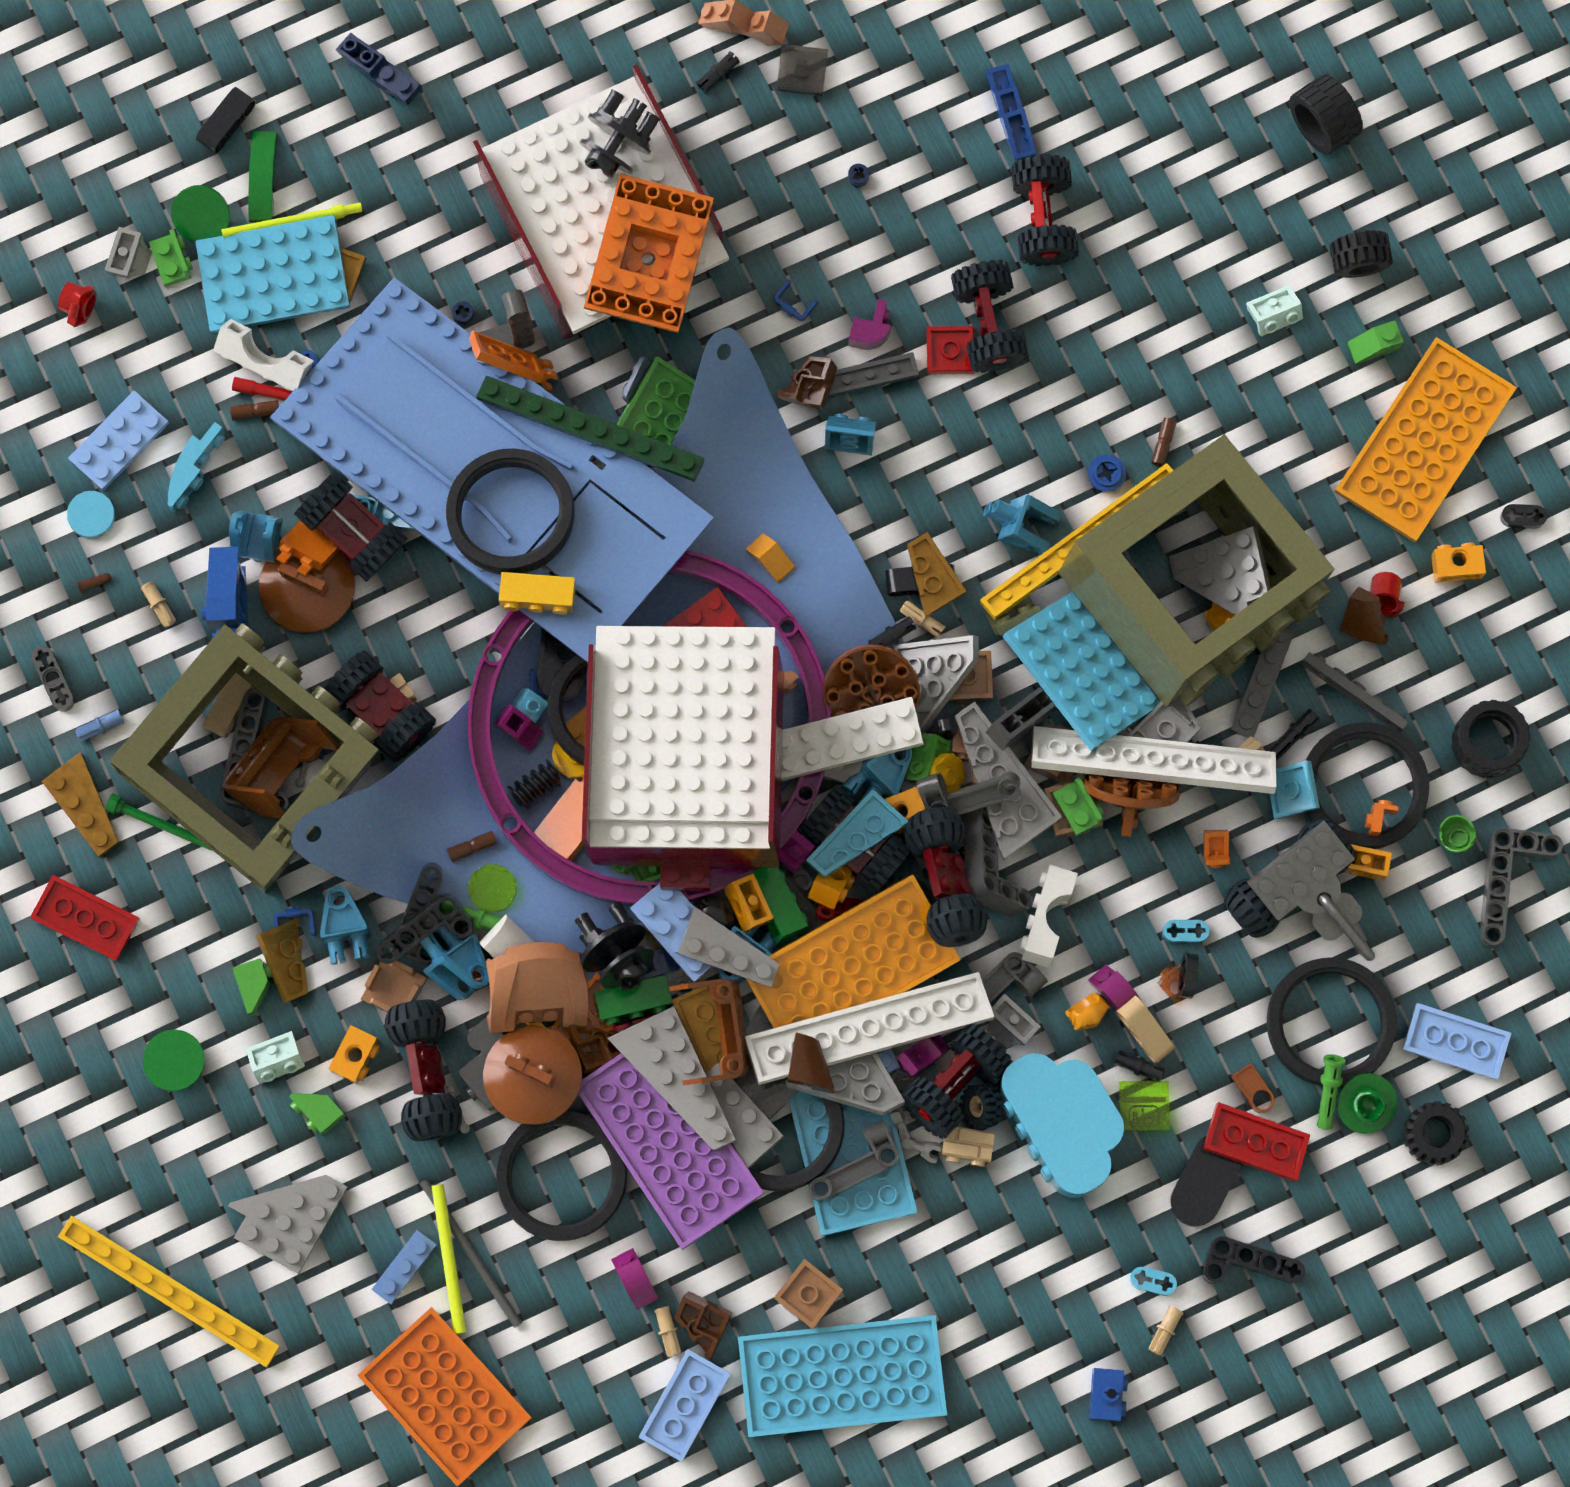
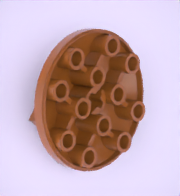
M278 548L275 563L266 561L259 578V596L270 618L284 629L301 634L318 633L338 623L348 612L355 595V578L346 557L338 551L320 571L313 567L305 576L297 571L302 565L300 559L292 556L286 564L277 560L278 555L282 552Z
M863 645L846 651L830 666L823 683L824 706L827 711V700L830 703L831 717L909 697L913 698L915 709L917 710L920 700L919 680L911 663L896 650L881 645Z
M1084 774L1083 777L1085 790L1089 794L1103 802L1122 808L1120 818L1121 836L1131 837L1132 829H1137L1138 810L1170 806L1176 803L1180 797L1181 789L1178 783Z
M525 1026L508 1032L493 1045L484 1064L483 1082L490 1102L503 1116L520 1124L539 1125L557 1119L573 1105L582 1084V1066L576 1050L560 1033L542 1026Z

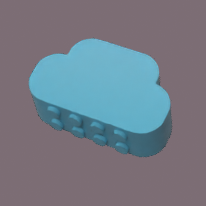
M1038 1053L1025 1055L1011 1063L1006 1068L999 1085L1001 1098L1004 1102L1002 1109H1004L1009 1119L1013 1117L1016 1122L1015 1131L1021 1140L1026 1139L1029 1144L1027 1151L1033 1161L1038 1160L1042 1166L1040 1173L1046 1183L1051 1181L1054 1188L1060 1194L1069 1198H1080L1099 1188L1109 1176L1111 1170L1109 1153L1120 1142L1124 1132V1123L1094 1070L1088 1064L1079 1060H1067L1056 1066L1049 1057Z

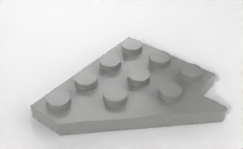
M1254 526L1169 556L1173 578L1234 615L1271 589L1258 529Z
M971 635L893 645V649L902 654L911 663L918 676L920 700L916 713L921 733H925L979 661L978 636Z
M877 1053L829 1065L828 1070L834 1085V1093L811 1090V1086L785 1081V1085L788 1088L882 1116L903 1106L905 1103Z
M323 1175L231 1202L228 1205L230 1208L246 1216L234 1239L300 1274L348 1187L327 1175Z

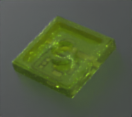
M1119 1081V1113L1124 1123V1131L1170 1130L1169 1081H1161L1160 1083L1157 1081Z

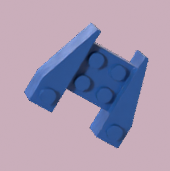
M238 546L209 548L206 606L202 607L203 621H207L209 629H217V633L224 624L234 632L241 623L248 627L246 566L240 565Z

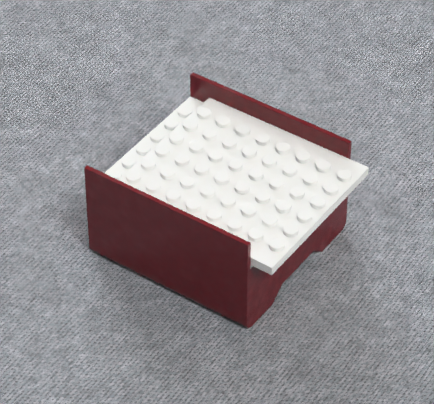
M637 64L633 66L634 77L488 146L481 148L478 140L473 141L480 177L563 339H569L611 317L610 315L584 309L620 173L705 195ZM613 89L624 96L614 114L616 118L624 116L633 98H636L640 101L637 109L642 102L647 105V108H645L636 123V129H638L647 111L659 117L660 121H658L650 135L651 140L648 143L651 150L650 155L641 153L621 143L614 156L628 164L633 169V172L628 174L618 169L614 177L609 179L603 174L601 169H590L585 165L584 161L590 151L585 149L579 142L581 139H585L603 149L606 146L611 135L592 123L587 116L589 113L597 112L598 108L602 107ZM712 208L693 279L718 268L729 260V256L723 246L722 227ZM645 255L641 258V261L645 265H652L655 259L651 255Z
M596 627V649L592 644H589L581 837L594 865L661 866L660 888L661 890L710 891L711 867H779L784 672L779 648L775 646V627Z

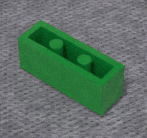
M778 867L759 868L750 872L748 875L754 873L773 915V919L766 923L776 944L778 945L802 935L808 927V920L805 913L800 911L797 905L795 893L789 890L785 882L784 872Z
M666 975L641 980L640 985L631 990H622L619 986L612 989L594 991L593 993L599 1023H606V1026L619 1024L621 1022L620 1019L630 1017V1020L641 1019L645 1013L653 1012L654 1015L659 1014L670 1008L673 1003Z

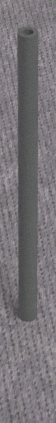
M427 1178L420 1183V1186L434 1205L432 1184ZM448 1210L451 1233L513 1327L516 1328L523 1322Z

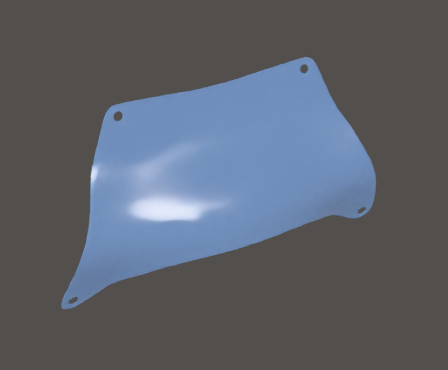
M724 328L714 333L704 349L687 413L671 444L674 447L703 457L705 462L695 482L656 468L654 472L714 517L712 522L688 548V551L721 560L745 572L775 595L796 618L809 638L825 677L830 666L839 656L852 648L869 645L868 640L875 638L886 631V627H892L896 623L855 543L825 499L801 458L749 346L734 329ZM722 344H728L731 348L730 356L726 360H720L717 356L718 348ZM627 510L628 513H630L633 517L639 520L647 528L653 531L661 539H665L664 536H662L660 533H658L656 530H654L652 527H650L648 524H646L644 521H642L640 518L634 515L631 511ZM762 533L777 542L796 567L779 583L746 551V548ZM666 574L623 626H663L716 587L693 578ZM721 590L746 627H769L750 607L733 595ZM575 591V594L579 598L585 601L588 605H590L600 614L602 613V611L599 608H597L594 604L588 601L580 593ZM534 623L518 641L504 665L497 684L491 716V745L499 779L516 812L533 833L575 779L566 778L558 772L561 787L553 783L554 792L551 793L545 789V798L537 794V804L531 800L528 801L530 809L519 806L510 795L507 787L511 786L515 789L514 782L516 780L523 784L522 776L527 775L531 778L530 770L532 769L539 773L538 765L541 763L546 766V759L554 766L552 752L556 739L549 724L547 707L536 723H534L544 732L530 751L502 733L493 724L506 705H511L522 687L531 690L530 669H535L537 691H540L537 682L542 627L537 623ZM785 623L781 626V630L784 633H791L794 627L789 623ZM775 634V646L779 648L783 672L794 671L798 675L788 651ZM900 638L897 644H904L903 639ZM892 643L891 645H889V646H887V647L893 649V645H896V644ZM588 668L585 685L581 693L570 701L562 702L565 723L586 707ZM800 678L795 681L798 685L788 694L784 691L783 730L808 723V711ZM543 695L540 696L548 702V698H544ZM470 699L432 739L413 753L393 772L365 789L312 810L304 815L295 825L291 843L294 850L308 862L339 878L406 904L409 902L421 869L427 863L432 862L440 865L443 871L442 881L437 894H452L461 904L478 911L479 909H486L487 913L499 918L507 914L535 942L565 944L567 949L581 952L583 955L586 946L579 939L583 932L575 923V919L579 918L580 914L587 912L596 927L602 930H608L618 924L609 912V907L614 903L583 895L554 881L521 855L498 827L482 797L472 766L468 742ZM793 779L781 781V793ZM508 819L505 821L504 827L508 830H513L517 827L518 822L515 819ZM312 826H318L321 829V836L315 842H310L306 838V833ZM489 831L493 832L497 841L496 845L479 852H474L472 855L452 863L447 852L448 848L465 841H470L472 838ZM585 846L581 848L571 861L604 876L636 881L632 870L629 875H625L624 873L614 871L610 866L594 865L590 857L585 854ZM434 870L426 873L428 875L426 886L430 887L432 878L436 877ZM420 892L415 896L416 900L420 903H426L429 900L428 894ZM699 900L690 903L695 907ZM623 905L635 922L640 921L630 910L632 906Z

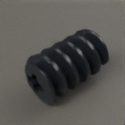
M548 759L545 760L546 766L541 763L538 765L539 773L532 769L530 770L531 778L523 775V784L516 780L514 782L515 789L511 786L507 787L510 795L519 806L530 809L528 801L531 800L537 804V794L545 798V789L551 793L554 792L553 783L561 787L560 776Z

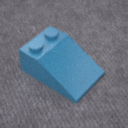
M844 414L829 416L825 429V449L872 456L876 422H872V419L867 417L850 419Z

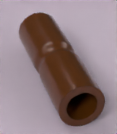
M278 400L256 404L230 406L232 421L254 418L255 416H270L279 408Z
M1163 418L1158 442L1156 443L1151 460L1152 465L1162 467L1166 464L1170 443L1177 424L1176 420Z
M489 831L472 838L470 841H465L448 848L447 852L453 863L472 855L474 852L497 844L493 832Z

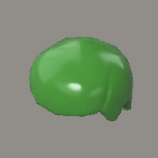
M1449 816L1439 827L1440 842L1449 852L1456 854L1467 852L1475 844V827L1465 816Z

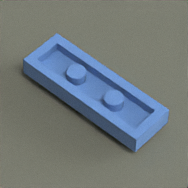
M416 1230L371 1290L392 1305L437 1245Z

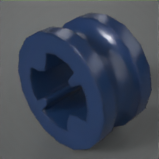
M863 164L852 165L848 171L849 183L854 187L866 185L869 180L868 168ZM854 172H863V179H860V177L859 180L854 179Z
M462 301L454 305L452 315L455 322L460 325H467L473 320L474 311L468 302ZM464 308L466 312L470 311V313H466V318L457 315V313L460 314V309Z

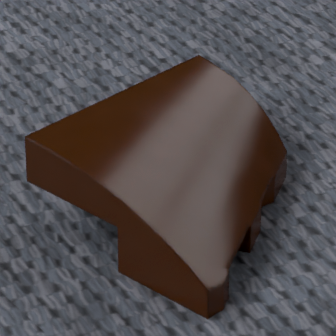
M809 356L803 363L802 368L790 377L792 382L784 391L779 390L776 396L779 399L794 404L824 410L837 366L830 358Z
M1358 587L1349 598L1339 631L1364 641L1386 644L1389 636L1385 635L1383 630L1385 618L1381 613L1380 597Z
M575 1024L569 1025L570 1040L579 1056L584 1074L594 1072L621 1053L607 1039L620 1031H603L600 1028L594 1027L590 1031L577 1029Z
M796 1032L787 1082L811 1086V1090L834 1093V1085L819 1040Z
M688 1291L683 1296L674 1318L681 1327L687 1329L689 1337L693 1342L697 1341L706 1352L704 1355L711 1359L733 1312Z

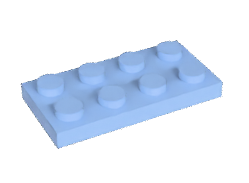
M133 391L68 459L104 492L170 423L137 392Z
M659 883L630 908L693 982L698 981L713 968V966L678 954L694 910V906L681 891L661 890Z
M1416 1003L1402 1051L1498 1080L1511 1033Z
M687 1349L641 1431L639 1438L683 1462L731 1373Z

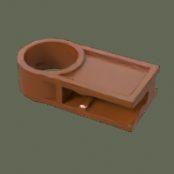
M1252 1063L1231 1076L1255 1112L1265 1113L1273 1107L1275 1102L1274 1095ZM1256 1092H1265L1269 1095L1271 1103L1267 1109H1259L1254 1105L1253 1097Z

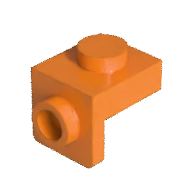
M1379 800L1378 803H1374L1371 807V814L1367 813L1365 828H1369L1368 835L1378 837L1382 829L1383 814L1396 815L1399 806H1394L1393 802L1387 800Z
M1228 829L1203 830V858L1206 865H1210L1212 868H1222L1224 865L1230 864Z

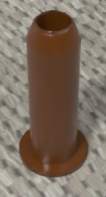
M104 573L81 582L76 580L82 594L81 591L110 582L111 576L109 573Z

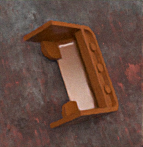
M277 717L266 725L225 778L222 786L229 795L260 816L281 819L285 812L279 806L280 801L275 796V793L298 763L312 762L319 757L322 749L338 750L340 746L317 720Z
M717 979L669 986L670 991L708 986L710 998L716 1004L723 1054L719 1064L721 1075L682 1080L683 1085L743 1077L750 1070V1057L744 1037L747 1035L741 992L738 983L733 979Z

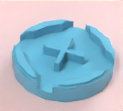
M85 491L76 495L70 502L67 509V520L71 529L79 536L87 539L98 538L112 528L115 521V509L110 499L103 493Z

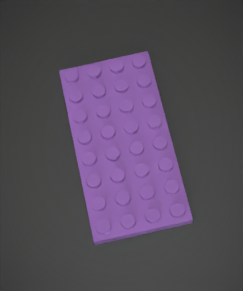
M622 1053L582 1079L579 1096L682 1250L765 1194L732 1144L713 1151Z

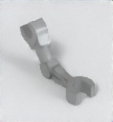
M902 1106L893 1110L890 1114L893 1123L897 1125L902 1147L921 1153L920 1156L928 1162L936 1163L938 1157L932 1155L930 1151L936 1150L941 1152L942 1145L938 1142L925 1141V1143L914 1140L915 1138L911 1137V1133L905 1124Z

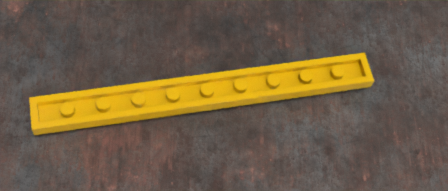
M1167 463L980 599V604L994 620L1000 618L1059 574L1058 572L1076 540L1174 470Z
M71 1216L58 1235L60 1239L263 1366L268 1367L279 1350L280 1345L75 1217Z

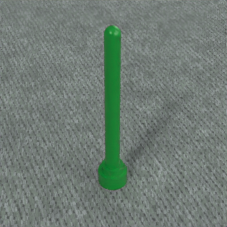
M112 793L107 801L106 812L113 815L124 813L211 850L188 830L125 804L126 801L122 800L121 796Z

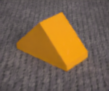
M764 533L746 548V551L777 583L796 568L778 543Z

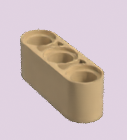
M236 673L218 694L204 721L203 728L223 738H227L238 719L244 694L248 690L254 689V687Z
M1134 996L1116 1011L1145 1054L1155 1064L1175 1049L1173 1043L1148 1008L1137 996Z

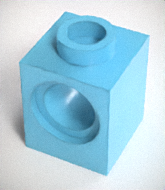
M522 687L511 705L529 717L531 722L536 723L547 707L548 702L532 690Z

